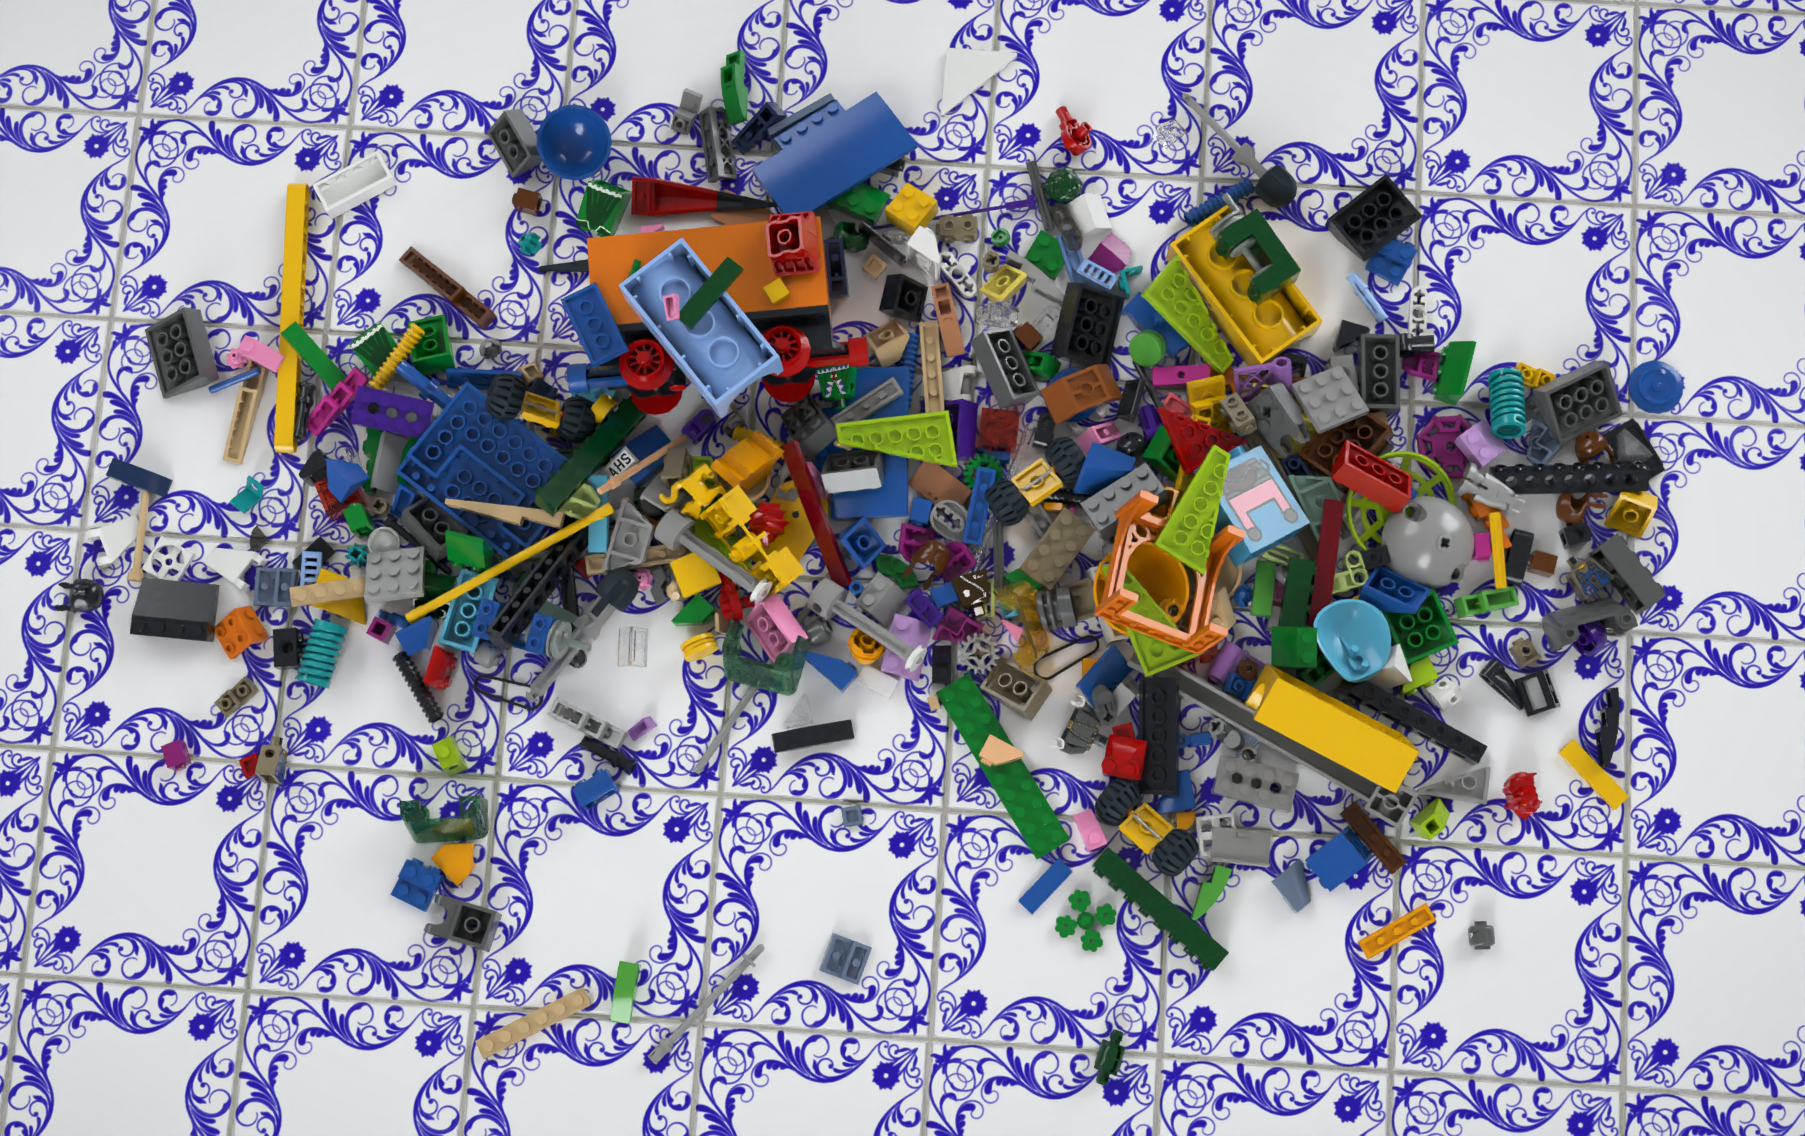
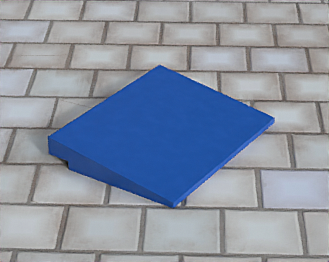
M466 381L406 454L407 457L395 472L508 559L535 544L548 526L524 519L521 527L449 507L445 504L446 498L542 509L535 504L537 489L541 485L545 486L551 474L557 473L560 470L561 464L565 460H569L517 419L498 420L491 416L485 407L487 396Z

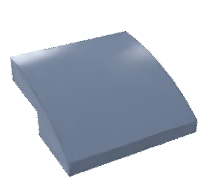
M256 567L253 606L292 607L289 587L295 586L296 569Z
M832 933L819 970L858 985L872 947Z

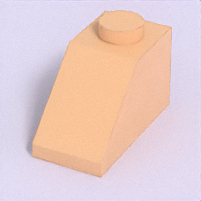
M991 734L979 754V757L982 758L981 762L989 767L992 764L998 766L1022 759L1024 756V752Z

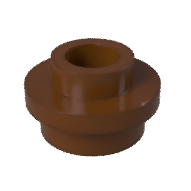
M1244 660L1238 666V673L1244 679H1251L1257 674V665L1252 660ZM1246 666H1250V668H1251V672H1250V673H1247V672H1246V670H1245Z

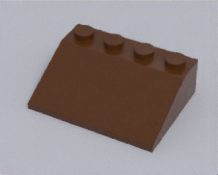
M1368 412V414L1323 433L1318 434L1316 432L1298 455L1321 476L1332 478V467L1346 440L1378 456L1392 440L1393 430ZM1332 479L1335 487L1345 494L1350 489Z

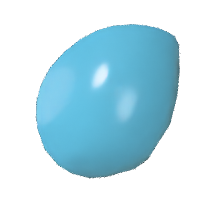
M1344 599L1332 602L1317 614L1314 620V627L1317 628V647L1334 670L1347 681L1355 683L1368 680L1380 672L1389 658L1391 635L1386 618L1375 606L1363 600Z

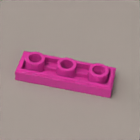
M1206 364L1152 367L1153 387L1186 386V382L1210 377V366Z

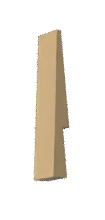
M248 360L246 371L259 367L261 374L243 381L242 387L239 386L223 460L239 464L243 463L269 373L268 369Z
M447 498L445 500V504L449 507L521 527L525 519L562 529L566 516L564 512L560 511L552 517L543 509Z

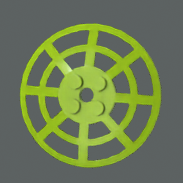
M1396 451L1378 456L1383 460L1403 457L1400 469L1411 474L1412 478L1421 484L1416 489L1418 491L1416 497L1421 496L1425 492L1428 496L1435 497L1432 487L1441 481L1448 501L1457 506L1456 495L1454 494V488L1449 477L1430 458L1410 451ZM1410 459L1425 464L1436 475L1426 481L1419 474L1408 470ZM1349 489L1346 501L1348 526L1356 543L1363 551L1369 549L1364 543L1370 537L1381 544V538L1375 532L1382 526L1384 527L1392 511L1385 509L1384 506L1376 502L1367 501V497L1363 495L1362 499L1352 498L1353 491ZM1351 506L1360 507L1361 519L1366 529L1359 537L1352 522ZM1408 507L1405 510V514L1407 517L1410 515V510ZM1366 508L1374 509L1378 519L1371 526L1367 519Z

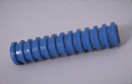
M1245 178L1244 182L1240 181L1239 184H1234V187H1229V190L1225 189L1224 193H1219V196L1215 195L1214 198H1209V201H1204V204L1200 203L1199 207L1195 206L1189 212H1184L1186 223L1190 227H1194V224H1199V221L1203 222L1204 218L1207 219L1227 204L1222 199V196L1226 193L1231 196L1234 202L1244 199V196H1249V193L1253 194L1254 186L1252 182Z
M908 332L910 337L902 353L903 356L900 358L902 361L900 366L909 367L910 408L912 405L910 403L912 402L911 396H913L911 391L914 389L912 386L914 385L913 379H915L913 374L916 372L914 368H916L915 362H917L915 357L918 356L916 351H918L917 345H919L918 340L920 336L916 333Z

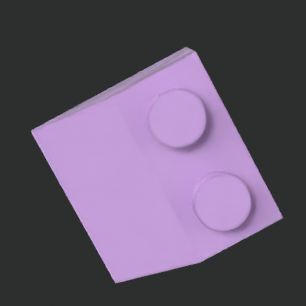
M1485 419L1473 425L1454 441L1466 458L1476 464L1478 471L1508 449L1500 438L1492 435L1491 427Z

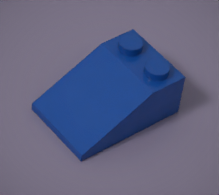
M654 425L623 445L611 458L613 459L626 446L641 461L670 443L671 440L657 425ZM664 456L628 479L636 488H640L664 467Z
M1380 566L1374 569L1363 585L1358 600L1372 604L1379 611L1416 614L1431 589Z

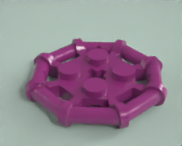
M1461 414L1457 416H1432L1429 423L1415 437L1418 454L1426 456L1425 443H1430L1431 454H1428L1426 457L1434 458L1436 463L1441 464V468L1449 479H1466L1463 477L1464 470L1466 469L1463 462L1466 456L1454 441L1463 434L1459 429L1460 425L1465 430H1468L1473 425L1464 419ZM1454 423L1453 428H1443L1442 425ZM1436 427L1439 432L1433 438L1427 436ZM1448 443H1451L1452 446H1455V449H1453L1452 452L1446 449ZM1417 461L1419 465L1424 466L1434 476L1436 475L1434 471L1430 469L1428 466ZM1458 466L1459 471L1446 472L1447 467Z

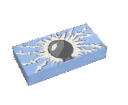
M1242 733L1245 744L1242 749L1237 751L1236 758L1255 762L1261 741L1251 735Z

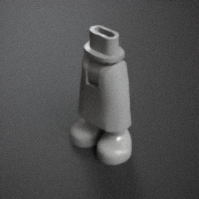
M1470 462L1467 465L1463 477L1477 482L1478 485L1475 486L1468 480L1462 479L1455 488V495L1462 496L1470 493L1473 494L1472 500L1484 505L1506 510L1507 512L1513 511L1517 514L1521 512L1525 500L1519 498V494H1515L1512 489L1489 473L1480 474L1475 463Z

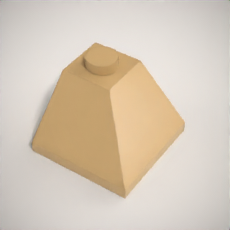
M897 319L863 335L867 338L868 346L881 367H890L900 360L910 337Z

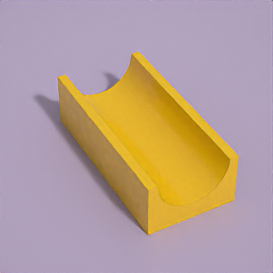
M1226 205L1172 242L1166 259L1169 262L1175 255H1179L1184 270L1186 269L1189 274V280L1196 287L1209 312L1208 315L1247 366L1270 363L1297 341L1307 336L1310 338L1316 334L1323 320L1294 283L1259 306L1249 299L1247 295L1250 285L1249 279L1256 271L1243 253L1226 260L1223 256H1219L1215 250L1216 241L1213 239L1214 235L1209 233L1210 229L1218 221L1232 213Z
M1268 663L1265 665L1244 703L1256 711L1253 717L1254 720L1394 793L1397 792L1419 753L1404 734Z

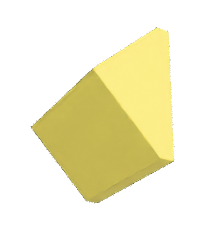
M1004 264L979 290L1001 309L1026 284L1027 274Z

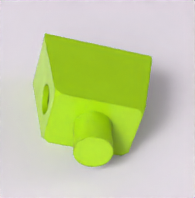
M453 735L432 744L442 770L450 777L468 769Z

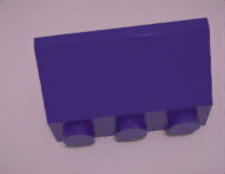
M965 399L944 402L945 411L949 410L957 461L969 460V457L974 459L978 404Z

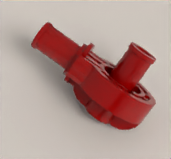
M1066 106L1059 107L1055 113L1061 121L1059 127L1064 147L1074 156L1085 153L1092 144L1088 134L1092 127L1087 122H1082L1079 125L1075 118H1071Z
M718 572L722 585L719 597L721 613L728 621L743 620L742 609L754 607V601H750L751 595L739 598L737 593L738 585H735L732 579L722 572Z

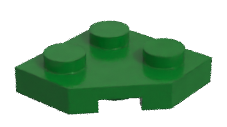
M1040 230L1025 259L1040 269L1047 277L1055 281L1064 266L1061 249L1057 238Z

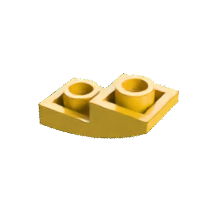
M1518 362L1515 369L1523 374V386L1532 389L1556 378V375L1541 368L1535 369L1522 362Z

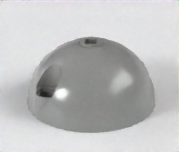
M1418 496L1409 500L1398 514L1392 511L1383 528L1381 546H1387L1391 563L1387 564L1389 570L1432 590L1444 587L1452 582H1460L1463 579L1464 572L1471 561L1474 551V534L1465 514L1453 503L1434 496ZM1407 507L1410 510V515L1408 517L1405 514V510Z

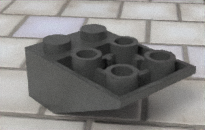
M810 393L780 416L792 439L798 440L802 452L810 459L815 457L837 437L835 426Z

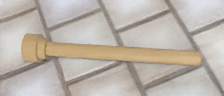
M149 491L142 492L133 568L128 572L127 578L128 581L142 582L144 578L141 563L150 498Z

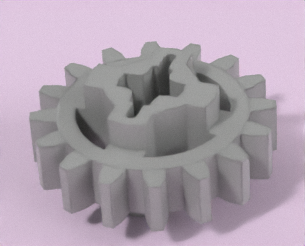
M975 632L973 638L970 635L967 636L968 642L964 640L961 642L964 647H959L958 651L963 652V654L959 655V659H964L961 665L967 664V671H970L972 668L974 669V674L978 670H981V673L984 674L986 668L992 671L991 665L996 666L998 664L995 659H1000V655L996 654V652L1000 651V648H995L997 640L992 642V635L986 638L985 632H982L981 636H978L977 632ZM981 641L986 642L990 647L984 646ZM973 642L974 648L967 651L968 646ZM977 649H980L981 652H985L983 653L981 658H979V655L974 654L976 653ZM992 655L991 660L985 664V658ZM973 659L977 662V665L971 663L969 660Z

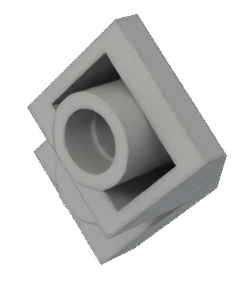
M687 88L683 91L680 107L674 112L671 129L686 135L689 134L700 109L702 94Z

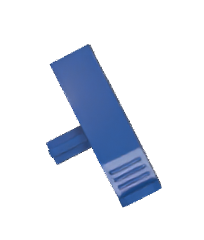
M1138 292L1123 308L1121 314L1123 316L1127 314L1139 331L1150 329L1160 333L1167 345L1166 354L1174 359L1178 353L1188 348L1190 344L1142 297V293Z

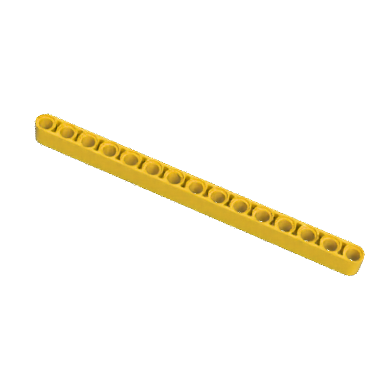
M289 183L287 185L279 353L285 356V359L277 374L274 449L276 453H296L298 439H295L293 436L299 407L297 398L300 395L299 384L301 383L302 358L281 336V332L295 321L302 329L304 324L310 189L307 183Z

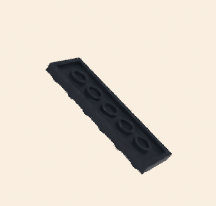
M1139 677V740L1148 741L1142 779L1139 780V791L1141 794L1179 795V677Z

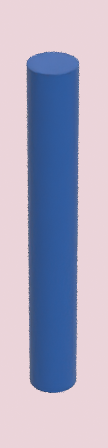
M259 367L219 382L208 388L209 392L213 394L261 374V370Z

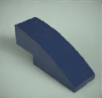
M115 458L112 459L106 476L113 480L165 498L173 480Z

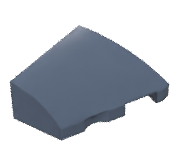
M1533 419L1526 459L1533 466L1537 463L1549 465L1565 443L1559 445L1549 427Z
M1300 858L1271 881L1294 913H1298L1311 901Z

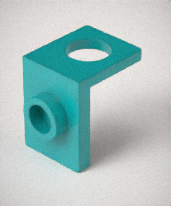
M1142 265L1120 270L1118 286L1119 290L1123 291L1125 299H1129L1131 294L1126 277L1141 274L1143 270Z
M249 475L246 488L231 499L230 504L245 514L262 500L264 486ZM251 483H253L258 488V491L253 488Z

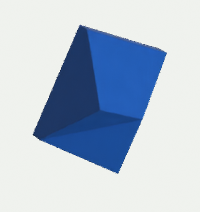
M428 616L395 632V635L407 655L410 656L423 649L431 650L440 625L434 618Z

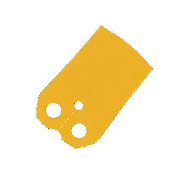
M793 480L779 486L785 493L789 489H796ZM777 488L770 503L780 504V509L786 511L783 518L790 523L784 527V535L778 536L774 542L769 543V547L762 545L761 548L769 555L774 550L778 552L787 547L799 562L815 536L799 496L795 500L797 502L776 498ZM822 497L821 502L828 517L827 500ZM794 511H798V518L792 516ZM759 550L749 557L755 563L766 561Z

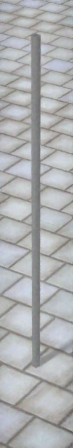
M846 548L841 552L845 561L850 553ZM829 572L826 574L824 578L831 579ZM807 604L796 618L800 626L811 611ZM770 658L693 771L700 775L774 666Z

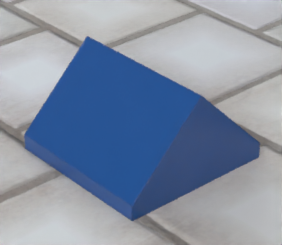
M865 516L840 532L839 540L862 570L887 546Z

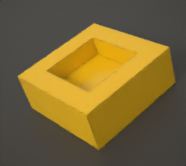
M780 277L763 287V291L773 306L790 296V292Z

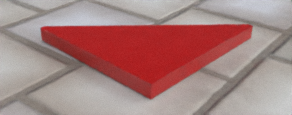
M1163 407L1157 408L1185 475L1193 473L1202 464L1212 445L1215 444L1228 453L1232 449L1248 443V440L1211 427Z

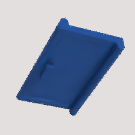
M1111 645L1076 684V687L1080 688L1094 709L1095 706L1092 701L1093 689L1103 684L1113 693L1133 670L1132 667L1127 665L1128 662L1116 645Z

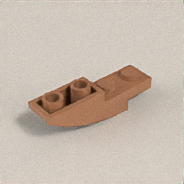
M949 282L930 286L947 358L966 354Z

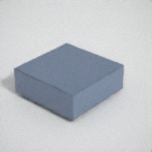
M861 805L841 808L844 828L863 825Z

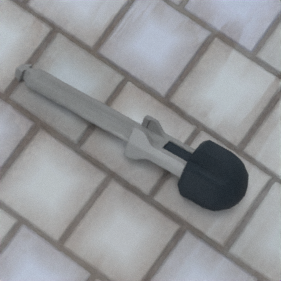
M1182 94L1183 100L1235 151L1231 158L1239 165H1247L1260 178L1255 186V193L1267 205L1281 208L1294 200L1297 193L1296 181L1282 165H1275L1267 171L1255 159V150L1245 142L1241 146L1190 95Z
M617 568L604 576L596 586V592L599 594L597 599L583 615L577 617L572 623L576 626V629L572 632L571 639L584 643L589 638L595 641L600 635L601 627L616 609L619 611L627 609L639 590V582L631 571ZM568 647L567 652L561 659L552 658L531 684L530 693L526 691V699L531 703L538 701L536 697H542L580 649Z

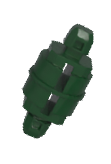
M1115 1029L1110 1034V1041L1102 1040L1094 1062V1068L1100 1070L1097 1074L1096 1083L1103 1086L1108 1084L1110 1074L1117 1076L1125 1054L1126 1047L1119 1045L1120 1041L1122 1042L1123 1032Z

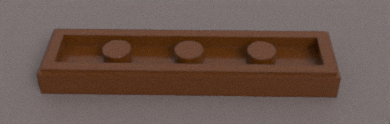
M1355 801L1339 814L1391 875L1407 862Z

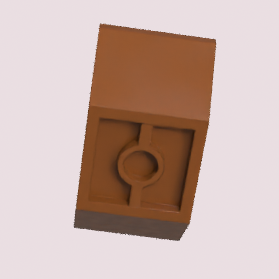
M1095 364L1065 376L1040 390L1055 425L1073 419L1076 414L1105 403L1108 405L1123 399L1108 364Z

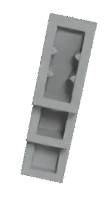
M1009 250L1006 255V262L1027 274L1026 281L1033 284L1032 292L1062 307L1064 295L1059 288L1027 259Z
M556 698L548 713L549 716L617 750H620L628 735L626 731L559 698Z

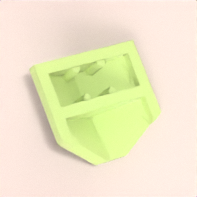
M584 483L559 511L576 519H581L597 509L601 499L592 486Z

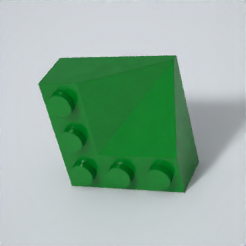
M1435 590L1430 591L1416 614L1381 611L1390 628L1391 646L1400 644L1407 666L1459 643Z

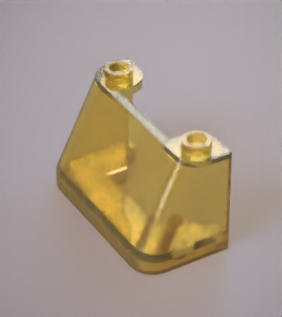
M1019 581L994 589L995 599L1000 601L1001 606L1005 610L1019 609L1027 639L1019 642V649L1012 655L1015 664L1020 669L1029 667L1042 658L1050 649L1047 633L1044 631L1038 618L1037 600L1033 587L1026 581Z

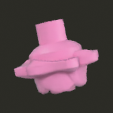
M231 348L230 353L226 354V363L231 365L232 369L243 368L244 364L248 363V359L236 352L237 349Z
M639 568L638 572H633L639 582V589L646 591L647 587H652L654 577L650 575V570Z

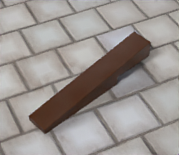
M410 247L399 259L402 264L484 331L497 317L492 310L467 292L463 286L413 247Z

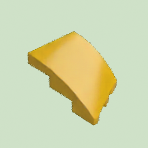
M1218 375L1186 382L1192 414L1212 419L1211 427L1233 434L1228 424L1229 420H1224L1219 411L1222 409L1220 401L1228 397L1225 390V377Z
M321 568L315 584L350 578ZM363 597L309 605L363 625L367 623Z

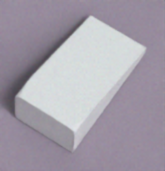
M865 665L856 681L889 700L899 684V681L870 665Z

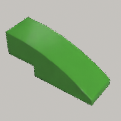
M1256 561L1250 608L1251 616L1263 618L1271 616L1276 563Z
M1514 586L1483 591L1453 600L1458 619L1519 605Z
M1215 865L1210 883L1201 882L1191 915L1192 921L1200 918L1215 903L1227 884L1232 869Z
M619 961L611 1008V1021L630 1024L638 987L640 964Z

